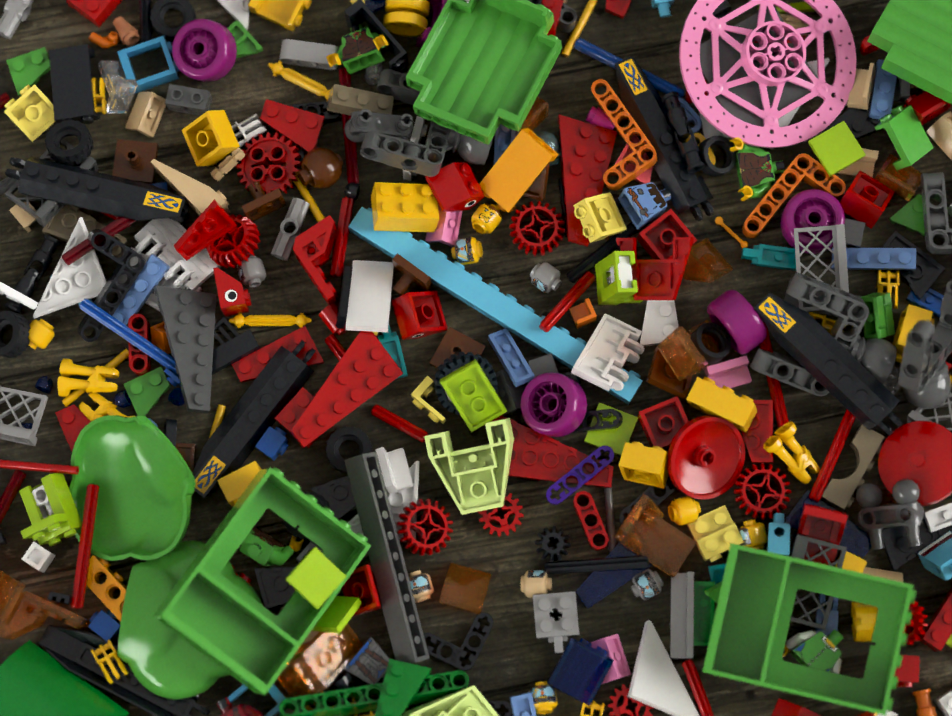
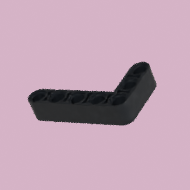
M94 229L88 235L89 244L119 263L93 302L113 316L142 271L145 260L139 253L103 230ZM102 234L104 237L103 242L95 244V236ZM119 245L121 252L118 255H112V248ZM137 256L138 263L135 266H130L129 260ZM121 274H126V282L119 284L118 277ZM114 291L116 293L115 299L107 301V294ZM86 313L78 326V333L85 341L93 342L100 336L105 326ZM87 327H93V333L85 336L84 330Z

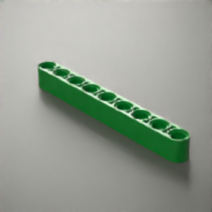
M460 670L428 675L421 685L420 689L422 691L414 695L409 705L430 702L468 687L469 677L464 671ZM461 681L464 685L457 686L454 682ZM383 683L287 698L279 705V716H345L375 711L379 699L372 700L369 697L371 695L380 697ZM436 684H439V685H441L443 688L440 689V690H437V689H434L433 686L436 685ZM351 698H355L358 700V702L352 704L349 703L348 700ZM329 702H335L337 705L335 707H329L326 704ZM309 705H313L316 707L312 711H308L305 709V707ZM286 709L294 710L292 714L284 713Z

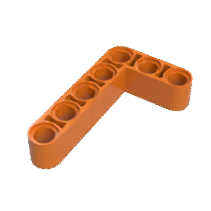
M598 79L591 86L594 98L632 150L630 155L609 168L603 175L607 188L616 191L654 166L657 162V154L650 141L608 82ZM599 87L607 88L604 94L599 95L596 93ZM611 103L618 104L617 109L614 111L608 110V106ZM623 119L630 121L626 127H620L619 123ZM638 135L641 137L639 143H631L633 136ZM651 152L653 156L650 160H644L642 158L643 154ZM628 164L636 165L635 170L632 172H627L625 168ZM613 175L619 177L615 184L608 182V179Z
M805 153L799 154L747 217L742 227L743 235L749 239L759 236L802 180L814 189L830 193L837 200L842 197L846 190L844 181L835 174L829 177L822 164ZM797 162H805L807 164V168H800ZM814 174H821L824 180L817 181L814 178ZM791 177L794 179L795 183L788 184L785 181V178ZM830 187H838L840 193H833ZM778 192L782 195V199L776 200L772 194ZM760 209H768L770 215H762ZM750 223L755 224L757 231H750L747 225Z

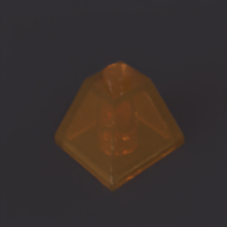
M539 97L536 98L519 132L525 128L534 131L548 117L549 104Z
M706 238L692 246L683 278L685 280L713 283L731 272L733 268Z
M451 563L444 581L439 604L480 614L492 574Z

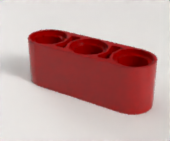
M133 314L129 318L128 327L150 342V324L142 314ZM137 321H144V325L142 328H134V325ZM128 342L130 369L138 376L150 372L151 357L140 349H135V346ZM144 361V367L141 370H136V363Z
M580 491L574 496L573 505L590 547L595 551H602L606 548L609 541L607 532L591 494L587 491ZM581 496L586 497L589 501V504L585 507H581L577 503V499ZM588 516L595 517L596 525L588 526L585 523V518ZM595 536H602L605 543L602 546H596L593 543Z

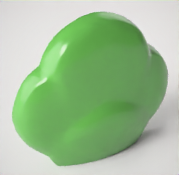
M108 415L91 421L82 429L75 442L71 456V466H78L79 473L78 475L72 474V481L69 487L82 521L87 486L89 484L99 486L91 553L101 559L110 561L123 560L129 557L140 560H152L171 553L180 544L188 529L192 494L196 484L194 476L185 460L171 441L145 416L128 418ZM81 528L76 531L77 534L75 535L76 538H77V540H78L79 542H80Z
M181 541L171 553L134 565L126 590L117 656L125 663H128L132 673L141 685L150 692L166 699L179 700L199 695L208 690L218 678L230 675L153 617L156 610L206 544L201 541ZM228 561L221 574L262 605L254 588L235 574L230 561Z

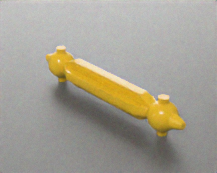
M282 61L268 64L272 69L273 76L277 77V75L281 74L284 79L317 96H325L328 101L330 90L321 83L291 68H283Z
M239 313L234 318L229 319V323H233L237 328H241L244 324L248 326H292L297 324L302 328L307 323L312 322V319L306 317L303 313L296 317L293 315H249L244 317Z

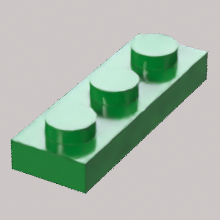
M694 581L693 646L709 645L714 622L715 601L707 596L704 591L714 586L715 581Z

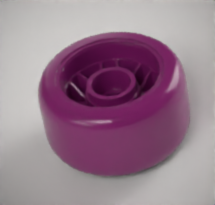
M195 19L183 25L175 35L172 55L176 66L184 75L198 81L212 82L223 78L232 69L237 56V46L232 33L222 24L209 19Z
M818 189L801 191L786 204L781 215V231L786 242L792 248H795L794 228L845 225L843 208L839 201L828 192ZM809 217H815L819 223H811ZM832 230L823 231L818 236L826 245L833 239ZM814 231V232H812V233L816 236V234H817L819 231ZM808 232L798 233L799 242L805 247L814 238ZM817 240L808 247L813 254H818L825 248ZM799 245V250H800V252H801L804 248H802V247Z
M733 289L727 290L709 303L707 313L711 322L720 325L726 330L731 339V348L737 353L747 354L766 339L767 330L763 321L752 305L738 291Z
M547 372L536 376L527 384L521 397V413L526 424L534 431L550 437H563L574 432L581 425L587 411V399L581 385L573 378L560 373Z

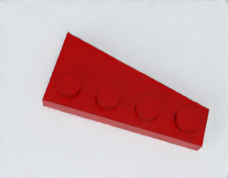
M306 326L256 350L233 363L232 366L241 383L255 380L281 346L292 353L301 340L305 342V346L296 355L300 360H303L306 353L313 348L316 351L306 364L308 366L324 364V361Z

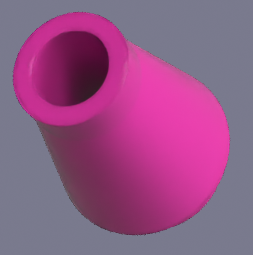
M591 107L585 121L613 130L615 126L600 107Z

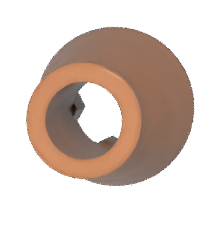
M117 17L113 21V25L123 44L133 46L139 41V31L124 20L123 17Z

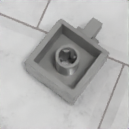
M576 592L533 595L536 639L548 638L549 643L554 642L555 654L564 653L563 642L568 641L567 636H579ZM553 610H557L559 614H562V618H558L559 621H554V618L550 617V613L553 614Z

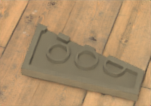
M66 204L43 227L42 232L43 234L68 242L80 217H83L88 233L94 229L101 230L106 225L97 222L95 218L83 213L76 206ZM117 233L113 236L123 244H127V239ZM119 245L112 248V255H118L121 252Z

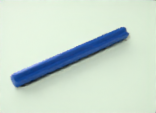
M578 38L574 44L576 50L614 69L615 63L623 60L581 38ZM642 69L655 89L665 94L678 92L679 98H683L685 94L684 89Z
M84 299L80 303L79 308L178 375L173 357L88 299Z

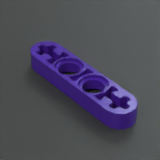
M609 446L599 447L551 485L546 492L547 501L550 504L559 505L606 468L614 458L612 448ZM600 451L604 453L608 451L610 453L608 455L609 460L602 459L599 462L602 466L598 468L597 463L591 458L595 457L597 460L601 456ZM586 463H591L594 466V472L592 474H585L582 466ZM569 476L577 478L578 485L571 488L567 486L566 479ZM562 483L564 489L569 493L565 494V491H563L559 495V500L556 498L552 500L550 498L552 496L551 491L557 492L560 490L561 486L559 484Z

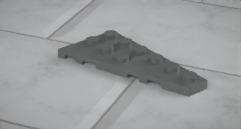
M155 285L154 292L157 295L159 310L163 316L171 354L174 356L175 368L180 378L186 409L190 412L208 414L210 412L216 294Z

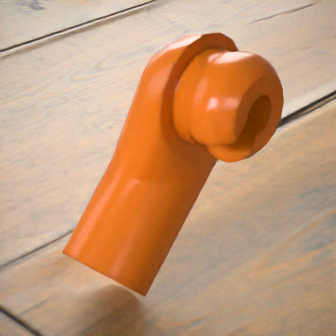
M112 31L108 36L102 37L92 32L89 36V41L102 49H106L118 44L119 35Z

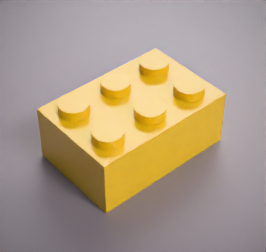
M374 183L371 194L374 231L435 232L439 221L438 202L428 184Z
M705 376L703 379L697 377L686 399L691 407L707 415L723 418L744 433H747L757 413L753 399L745 395L739 397L734 393V390L727 386L720 388L715 384L714 380Z

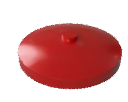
M712 415L694 418L680 428L670 444L667 455V469L670 479L678 490L692 498L705 500L720 496L734 485L739 478V474L742 472L745 462V444L741 433L731 422Z
M914 421L894 430L883 443L878 458L880 478L887 490L892 494L896 482L901 479H910L918 484L920 496L917 501L922 506L938 503L952 494V433L940 424L930 421Z

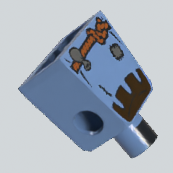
M650 182L624 188L618 199L636 229L640 230L663 214L667 208L666 201L671 199V194L668 189L659 191L655 183Z

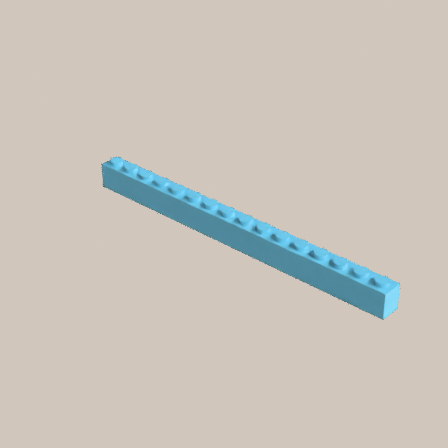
M361 207L348 226L351 233L391 258H394L398 253L431 277V283L500 326L507 328L510 332L545 354L552 353L555 360L571 370L585 348L586 341L579 337L573 338L569 335L570 332L561 326L559 328L553 326L548 332H544L539 328V325L546 316L542 315L539 317L534 314L535 310L530 306L518 304L517 299L510 294L505 296L499 292L500 289L492 283L486 284L481 281L482 277L474 272L468 273L464 270L465 267L457 261L452 263L447 260V255L439 250L437 252L431 250L430 245L423 240L418 242L412 238L413 235L410 232L374 231L371 208L365 209ZM622 368L629 375L628 380L625 383L623 382V389L617 391L610 388L607 392L629 405L643 381L636 372L632 370L628 372Z

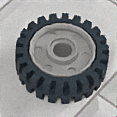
M459 352L457 356L453 354L450 359L446 358L444 364H440L439 370L436 371L434 384L437 397L443 407H446L451 413L454 411L456 415H460L439 380L474 359L477 360L497 392V378L494 369L479 354L473 355L472 352H467V354Z

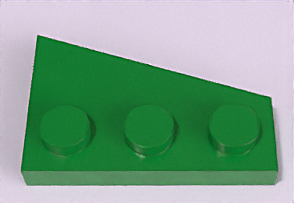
M389 659L375 716H402L410 701L430 674L431 668Z

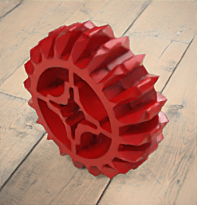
M531 201L529 202L530 208L523 204V212L517 209L515 211L517 216L511 217L514 223L509 224V228L513 230L510 232V237H516L513 239V244L520 243L518 246L519 250L526 247L525 254H529L530 250H533V256L537 255V251H540L541 255L544 256V249L551 253L553 251L551 245L558 248L559 244L557 241L563 240V236L560 234L565 233V229L561 227L564 225V220H559L561 213L554 214L556 212L555 207H552L550 210L548 209L549 203L541 207V201L537 202V206H534V203ZM538 214L546 216L551 222L540 220ZM531 215V223L526 225L525 228L520 229L523 220ZM535 221L536 225H539V227H541L539 236L538 232H535V230L533 231ZM554 228L552 236L543 242V234L548 232L549 229ZM523 235L534 237L536 243L526 240Z
M232 214L231 217L235 220L237 226L206 247L210 258L217 265L225 268H235L237 264L242 266L243 260L248 261L250 256H255L253 251L259 249L257 244L261 242L259 239L261 234L256 224L246 216L244 217L240 214L235 216Z
M764 463L760 464V470H758L756 464H753V472L749 468H745L744 472L747 476L741 473L738 476L743 482H735V485L740 487V489L734 490L735 494H740L739 497L735 498V501L743 502L739 509H743L745 506L748 508L745 511V515H748L751 511L754 512L752 515L753 519H756L758 514H760L761 520H765V514L768 515L769 519H772L773 512L781 513L779 508L783 510L787 508L783 502L790 501V498L785 496L791 494L790 489H785V487L790 485V482L786 481L783 483L782 480L786 475L782 474L779 477L777 475L780 472L779 468L772 472V464H769L767 470ZM764 475L761 484L751 485L747 483L754 476ZM770 478L777 484L779 493L771 489L769 485ZM765 484L764 488H766L765 491L768 493L760 499V492L757 489L760 490ZM746 490H749L755 496V506L748 500ZM765 499L778 500L772 507L761 508Z
M419 499L417 504L415 502L409 503L410 508L407 506L403 508L405 514L401 513L398 516L403 521L396 523L397 526L402 527L401 530L397 531V534L403 533L404 536L399 541H407L404 548L408 549L412 546L411 553L413 554L419 549V556H424L425 551L428 556H431L433 551L439 553L440 547L445 548L447 546L445 541L451 540L447 533L453 532V529L448 528V525L453 524V521H447L446 519L450 516V513L443 514L445 507L441 506L438 509V502L435 501L431 505L430 499H426L425 502ZM417 511H423L419 522H410L412 516ZM432 514L437 518L439 525L432 521ZM425 524L426 527L431 529L425 531V529L421 528V526L419 525ZM410 530H413L418 534V540L420 542H418L412 536ZM431 533H439L437 539L432 544H426Z

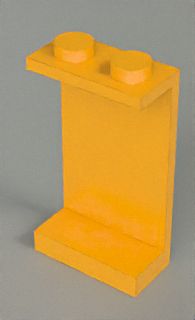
M529 128L522 129L479 183L484 196L489 199L492 198L497 203V207L503 212L507 211L509 213L517 208L515 206L523 194L547 164L554 161L559 154Z

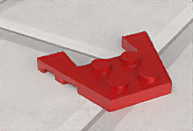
M673 237V259L637 260V238H616L617 245L620 246L621 251L635 252V264L631 268L632 280H637L638 292L633 295L634 300H676L694 237Z

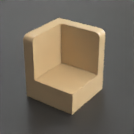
M29 202L30 208L36 212L35 208ZM16 204L9 211L29 233L31 229L28 226L37 219Z

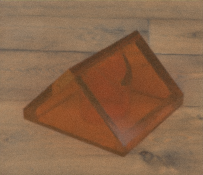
M890 154L876 175L875 180L895 191V194L909 202L921 183L922 173L911 166L896 171L893 163L898 158Z

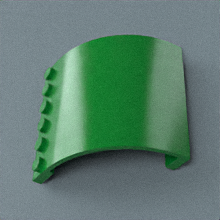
M30 640L18 648L0 665V716L129 715V712L81 677L67 670L55 658Z

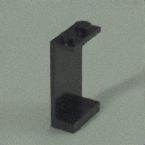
M362 0L356 1L344 11L346 22L350 29L352 26L360 25L365 21L374 32L384 35L389 44L387 46L388 49L395 55L388 62L390 70L401 73L407 70V52Z
M84 44L49 50L54 120L57 123L64 120L80 121L82 124H91L94 120H100V115L94 109L90 58H95L94 49L90 45Z

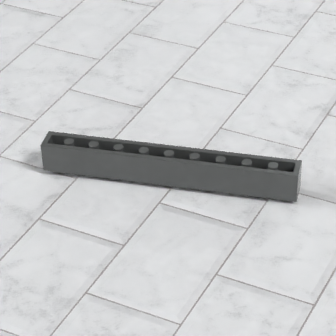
M377 452L361 454L346 459L344 461L362 532L368 539L367 543L371 545L368 555L395 660L412 664L429 659Z

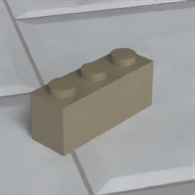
M334 84L329 92L327 111L351 116L352 112L363 109L373 113L392 114L394 96Z

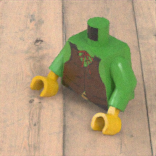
M354 25L351 27V33L342 37V45H340L337 53H332L326 58L329 67L343 63L348 73L352 74L385 61L380 48H384L389 44L384 35H380L377 32L371 33L368 27L362 28L361 25Z
M739 137L731 139L730 142H733L735 146L731 147L730 151H739L736 152V169L740 184L738 192L745 195L741 198V201H745L748 198L762 197L771 189L775 181L774 174L784 173L785 166L783 160L772 162L770 152H765L764 149L756 146L747 145Z
M254 526L241 543L239 550L263 566H280L294 554V551L301 550L304 539L297 542V537L292 536L289 546H285Z

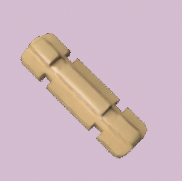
M237 148L231 152L232 155L229 154L218 165L219 168L216 167L211 172L215 180L220 181L225 176L224 173L227 174L238 164V160L241 161L245 157L242 149Z

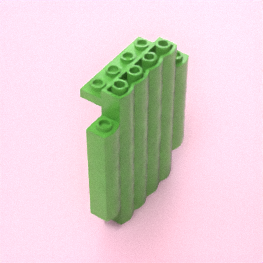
M447 0L405 77L407 86L420 91L413 104L414 114L488 145L500 124L519 132L562 50V41L554 35H547L554 23V13L544 5L534 4L528 0H470L469 3L465 0Z
M890 0L867 41L888 52L881 68L952 104V0Z

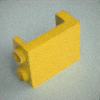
M250 0L248 7L251 13L290 31H294L296 26H300L303 20L302 14L305 9L310 7L312 0Z

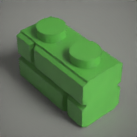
M876 292L860 297L869 309L868 318L863 326L864 337L866 339H881L895 334L890 293Z

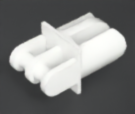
M257 113L240 123L236 121V124L231 126L233 131L239 129V132L235 134L236 139L242 136L244 138L238 142L240 147L252 140V137L255 138L267 131L262 126L260 120H258L259 116Z

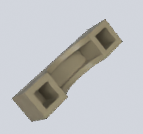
M862 424L849 444L856 456L854 472L851 476L844 479L832 478L828 482L820 500L839 511H843L845 507L849 509L855 499L852 495L855 489L858 490L863 485L865 480L862 477L865 471L869 473L875 463L872 459L875 453L879 455L885 436L872 429L868 430Z

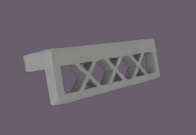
M694 572L671 573L670 659H692Z

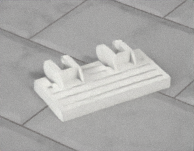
M169 218L152 219L134 236L139 242L135 251L140 253L153 243L155 246L144 255V259L147 261L152 254L157 255L159 252H162L157 257L170 266L169 270L164 274L166 280H170L181 270L183 274L172 284L174 288L181 287L188 279H191L185 285L188 290L195 291L214 274L213 268L221 267L210 258L206 248L186 261L176 251L174 244L187 230L179 222Z
M605 313L573 366L571 373L607 391L610 388L617 391L622 390L624 387L623 382L625 383L629 378V375L622 370V367L626 361L637 363L640 359L639 355L644 352V346L637 342L642 331Z

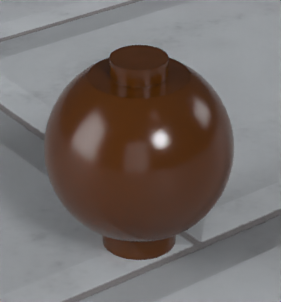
M315 148L304 156L301 163L302 169L297 171V176L303 186L310 184L318 189L329 188L341 176L342 158L338 153L335 154L330 149Z

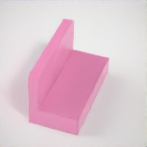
M438 204L439 221L435 232H427L425 241L441 242L449 246H455L463 210L442 212Z
M747 355L707 366L705 369L706 376L714 380L715 384L720 388L723 386L735 388L752 381L747 367L749 364Z
M618 634L587 644L589 651L611 661L600 684L632 675Z

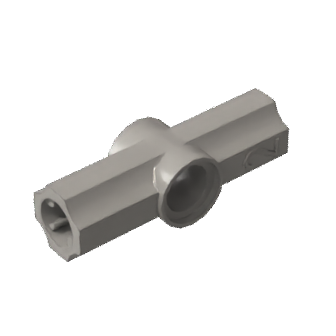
M7 0L4 6V14L0 19V35L2 37L11 39L20 22L25 21L29 16L31 4L34 0Z
M293 197L285 219L280 225V232L271 252L272 256L288 261L295 237L300 235V229L310 203ZM290 225L296 227L292 233L285 232V229Z

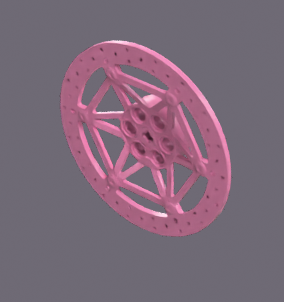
M725 0L696 1L688 14L681 33L679 47L680 69L686 90L692 102L703 117L717 130L732 139L739 137L747 145L780 148L792 146L816 136L837 118L846 105L849 93L854 85L856 49L849 24L833 0H803L819 14L821 18L817 21L781 0H751L720 19L713 16L712 13ZM757 4L760 5L757 27L754 30L726 25V22ZM773 5L804 22L808 27L795 29L791 25L781 22ZM766 8L773 21L765 22ZM704 29L711 32L713 82L709 84L705 82L700 64V43ZM769 29L775 32L776 38L770 35ZM725 31L746 35L743 44H740ZM827 31L831 34L836 54V71L832 86L825 83L823 36ZM810 33V35L805 40H803L802 36L800 35ZM719 37L736 49L741 57L722 77H720ZM814 38H816L818 78L815 77L805 64L806 47ZM752 39L758 41L759 47L753 45ZM787 40L793 43V48L787 45ZM753 60L759 62L760 68L754 66ZM788 60L793 62L794 68L789 67ZM741 66L747 73L746 77L726 82ZM802 69L812 83L800 79L796 75ZM771 70L777 73V78L772 77ZM752 81L759 84L763 111L728 89ZM786 82H791L811 91L782 110H777ZM767 86H776L777 89L770 108ZM721 94L763 119V127L752 125L736 118L724 109L715 97ZM816 96L824 100L821 106L806 119L789 126L779 127L778 119Z

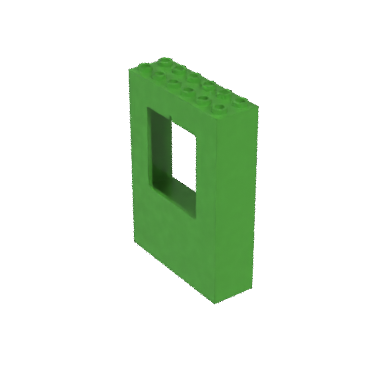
M271 467L262 469L258 472L153 615L155 619L255 694L266 695L371 547L364 535L358 532L357 534L354 533L346 521L336 519L332 510L318 505V500L308 493L305 495L300 491L301 487L292 480L290 482L283 477L284 474L275 467L273 469ZM266 509H270L293 528L299 526L297 531L322 550V554L347 576L319 609L312 606L295 590L279 614L274 615L221 574L224 566Z
M731 543L703 672L886 715V712H891L892 709L891 689L895 690L898 677L894 675L896 668L901 666L903 655H899L900 647L905 646L907 633H904L905 624H910L912 612L908 611L910 603L915 601L916 590H913L914 585ZM798 589L878 608L871 642L875 643V646L870 645L865 673L862 679L783 661L784 647Z

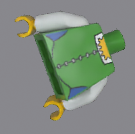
M835 629L828 636L821 631L816 633L812 630L797 633L786 641L783 657L790 653L803 666L839 674L842 652L836 645L843 640V636Z

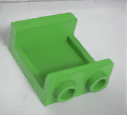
M902 105L895 107L891 110L892 114L881 117L879 119L880 123L875 126L876 131L885 128L900 156L893 163L896 171L913 165L933 149L911 105L904 108Z

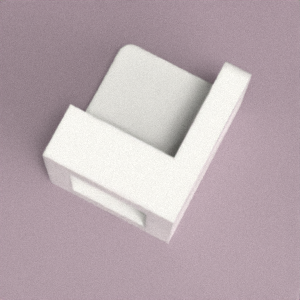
M33 541L22 557V560L38 571L45 573L56 555Z

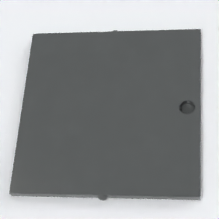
M773 5L779 20L784 22L775 5ZM766 8L765 22L773 21ZM758 13L734 26L754 30L757 27ZM769 29L770 35L776 38L775 32ZM725 31L740 44H743L746 35ZM719 37L720 77H722L741 57L736 49ZM711 39L700 44V64L707 84L713 82ZM753 43L755 47H759V43ZM787 43L789 47L793 48V43ZM753 60L754 66L760 68L759 62ZM788 60L789 67L794 68L793 62ZM805 60V64H806V65L808 66V68L811 70L809 64H808L807 61ZM741 66L726 82L746 77L747 73ZM802 69L796 75V77L812 83ZM771 70L772 77L777 78V73ZM752 81L728 89L763 111L759 84ZM786 82L777 110H782L811 91L791 82ZM767 86L770 108L777 89L776 86ZM721 94L715 97L719 104L736 118L752 125L763 126V119Z

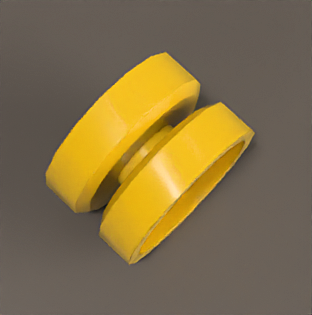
M386 0L385 11L387 14L384 15V27L392 34L409 37L420 36L428 27L426 17L429 15L430 2L427 0Z

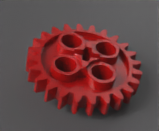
M267 132L266 138L259 134V140L252 137L253 144L245 143L247 150H243L245 157L240 161L241 164L236 165L239 170H242L237 173L242 178L240 183L246 185L245 189L248 191L247 187L252 184L255 191L258 192L254 182L259 181L265 194L278 188L287 194L286 187L288 186L293 189L294 187L291 182L299 181L295 177L297 171H299L297 167L301 166V162L297 160L302 156L296 153L299 149L293 146L294 143L291 140L287 141L286 136L283 135L280 138L278 133H275L272 137ZM283 151V155L276 159V154ZM262 152V153H263L262 158L259 159V160H256L257 154H259V153ZM279 171H283L282 176L276 179V174ZM263 172L262 178L256 180L257 174Z

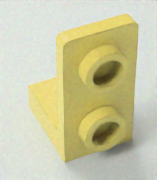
M426 376L412 392L411 397L414 399L412 403L420 410L422 408L426 409L429 412L428 417L435 423L440 421L444 424L446 421L445 417L422 399L424 396L427 398L434 390V381L429 376Z

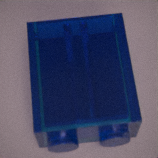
M571 638L547 683L590 706L614 660L607 656L608 651L598 646L594 649L591 647L592 644L582 638L580 641Z

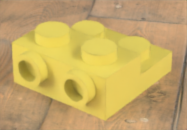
M28 84L19 92L22 95L17 100L12 98L4 105L6 108L4 113L33 142L55 122L54 108L51 101L35 84L32 87Z
M611 192L585 198L573 205L575 217L580 219L583 226V235L589 239L590 243L627 230Z
M725 505L698 517L696 522L687 524L704 562L710 559L712 563L722 558L721 554L730 550L731 543L737 545L744 543Z

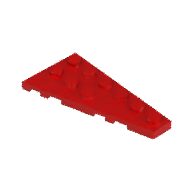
M558 115L568 242L588 247L589 239L583 235V226L580 219L575 217L573 205L585 198L602 194L605 183L603 175L609 167L617 131Z
M360 331L291 429L290 432L302 448L403 374L373 332Z
M501 415L492 421L506 419V417ZM510 419L514 443L509 477L556 482L588 457V455L577 451L575 448L562 444L549 436L540 434ZM594 457L591 458L597 463L598 468L602 466L599 464L601 460H596ZM586 463L582 466V470L585 474H592L594 466L591 463ZM608 465L584 485L611 488L613 466ZM569 476L566 479V483L578 484V480L574 476Z

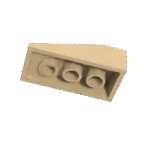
M155 159L151 161L156 172L180 196L186 198L185 202L199 216L214 199L228 214L230 213L227 198L219 190L215 192L211 187Z

